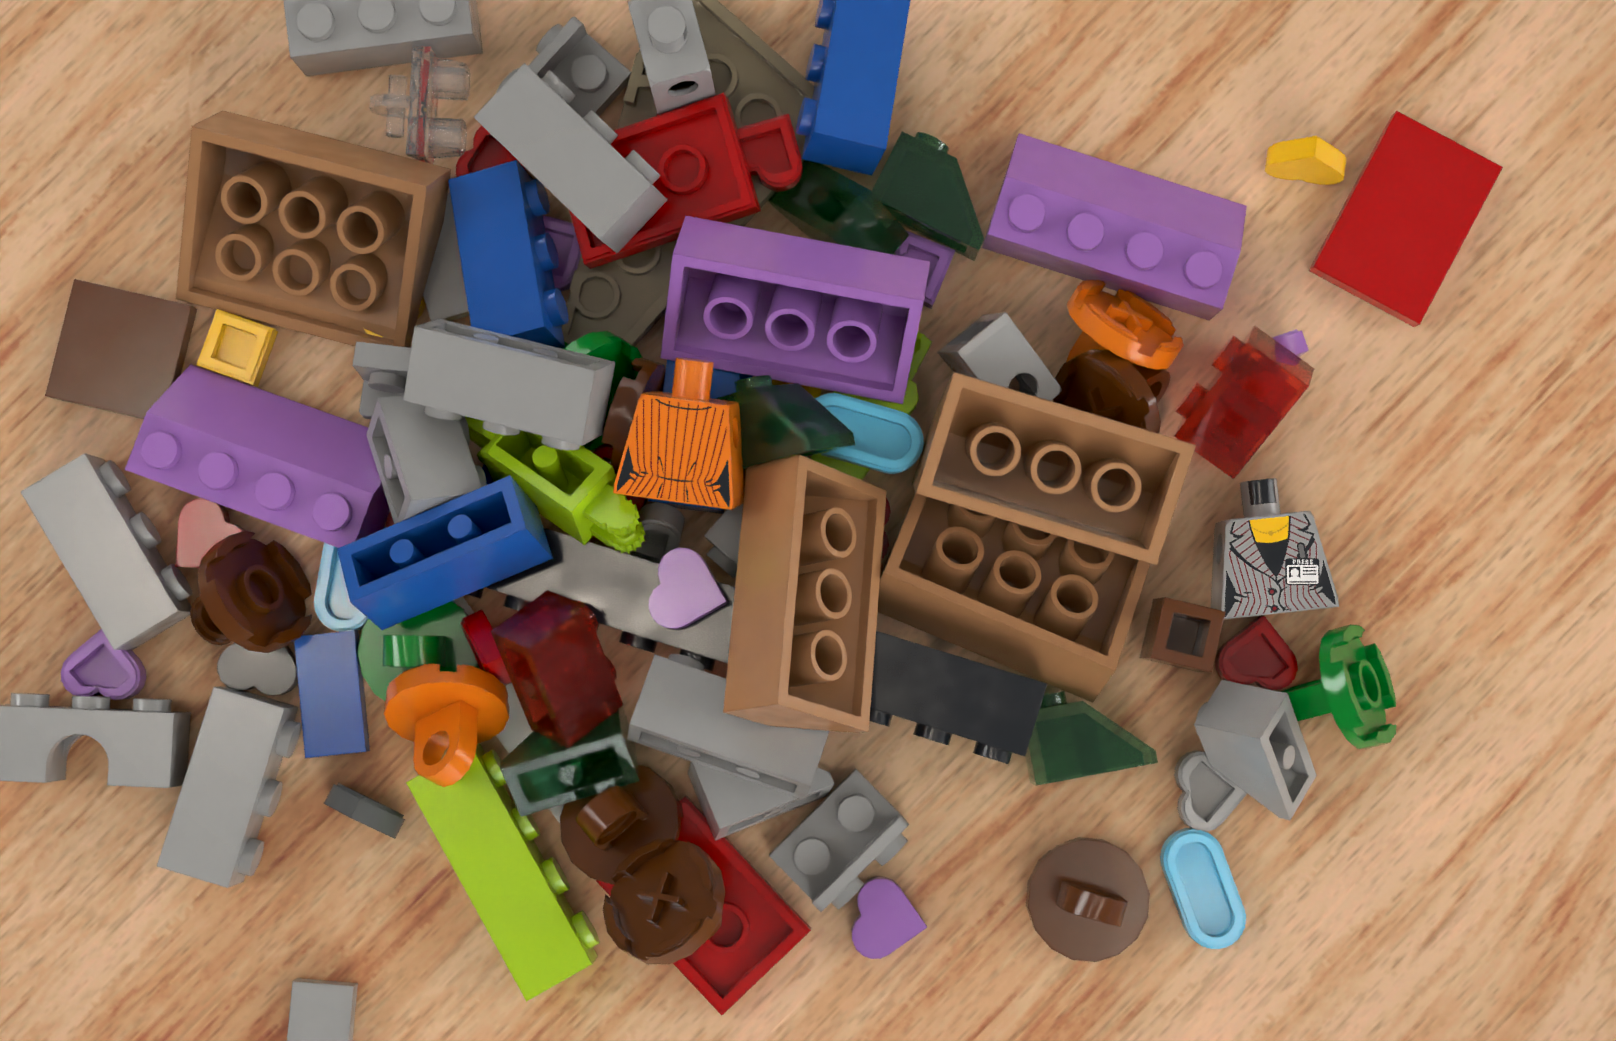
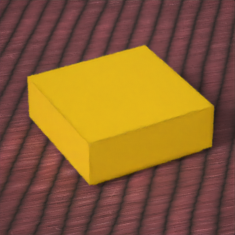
M217 309L196 365L258 387L278 331Z

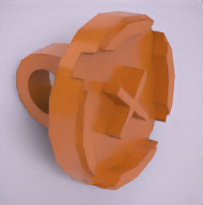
M1086 280L1077 286L1067 302V308L1071 318L1083 331L1070 350L1066 362L1091 349L1109 350L1115 355L1128 360L1132 365L1136 364L1155 370L1168 369L1184 344L1182 337L1175 336L1172 338L1176 329L1167 316L1155 306L1130 291L1119 289L1115 296L1102 291L1106 285L1105 281Z
M433 663L406 670L389 683L384 703V716L388 726L402 738L414 742L413 761L414 769L418 775L439 786L446 787L462 779L469 770L475 758L478 743L488 741L504 730L509 719L510 707L506 686L491 673L464 664H457L456 672H440V664ZM448 748L445 756L442 758L444 751Z

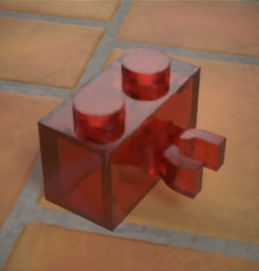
M1256 326L1251 329L1243 341L1234 335L1228 340L1211 364L1219 372L1206 388L1196 382L1175 410L1183 418L1174 437L1195 444L1194 451L1232 479L1239 474L1307 390L1315 369Z
M547 590L493 629L491 633L531 730L569 748L624 704L615 683L617 672L612 662L604 654L596 633L598 622L593 612L581 601H573Z

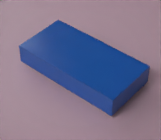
M359 630L304 635L294 641L305 758L370 751L364 681L358 657Z

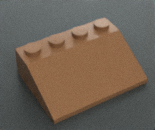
M222 110L191 127L176 299L355 346L356 342L410 347L414 326L420 311V304L424 297L423 293L444 223L449 189L448 180L450 179L451 169ZM364 329L371 331L375 334H378L382 337L369 335L365 332Z
M915 492L880 575L878 612L1093 703L1116 671L1151 563L916 494Z

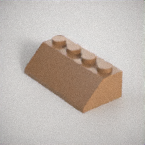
M953 371L929 426L911 485L916 494L1157 565L1196 445Z
M800 454L746 468L723 713L775 727L850 733L869 732L887 490Z

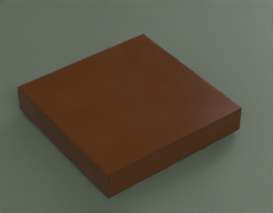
M74 279L45 396L144 419L146 412L181 375L197 308L187 304Z

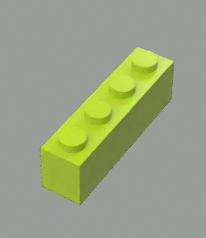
M477 744L475 758L469 770L455 784L442 787L420 775L409 780L406 784L527 1002L592 965L598 957L593 947L599 944L600 940L584 911L574 914L563 893L569 890L570 886L558 862L554 857L544 860L533 839L540 835V831L530 811L524 803L515 807L504 785L511 780L502 760L493 749L485 753L481 744Z

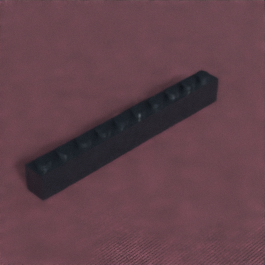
M544 528L553 559L484 587L507 594L503 606L539 616L543 605L562 611L564 615L561 624L596 635L599 624L622 630L619 642L654 653L657 642L680 648L679 654L699 661L704 665V669L713 671L716 660L728 663L735 587L717 582L729 603L687 627L668 629L657 624L649 611V598L653 590L661 584L658 576L659 563L627 553L621 554L620 551L591 542L583 545L572 536ZM484 588L467 595L481 599ZM876 631L870 721L889 727L893 715L916 722L913 733L916 736L949 745L952 734L976 741L974 754L1009 764L1012 753L1026 756L1047 683Z

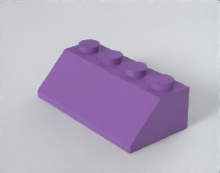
M1019 133L982 248L1084 281H1105L1106 288L1115 291L1119 289L1130 291L1146 301L1210 320L1223 309L1241 252L1247 206Z
M685 216L672 255L660 358L676 361L677 357L714 362V369L903 404L924 303L930 261Z
M192 364L186 368L146 412L125 467L126 471L338 548L382 530L390 511L366 436L368 427Z

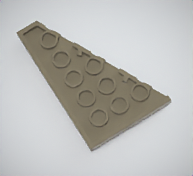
M692 0L711 69L715 93L718 95L724 92L728 97L737 129L789 113L802 158L805 136L796 134V126L804 97L812 99L814 85L805 80L804 76L718 0ZM640 49L634 60L617 129L658 115ZM680 82L670 87L669 90H683L692 86L695 82ZM754 175L751 178L761 209L776 191L766 188L760 182L758 176ZM755 214L731 221L728 224L745 226ZM677 240L592 269L584 265L581 255L577 270L573 274L570 295L566 305L569 320L567 324L561 325L564 341L570 344L590 332L609 331L636 346L666 313L672 255Z

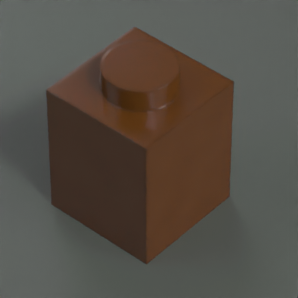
M1167 597L1153 599L1140 658L1191 671L1212 673L1226 612Z

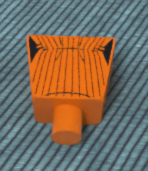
M677 357L672 393L650 391L641 394L615 479L613 493L733 510L743 504L744 480L739 402L710 398L714 362Z

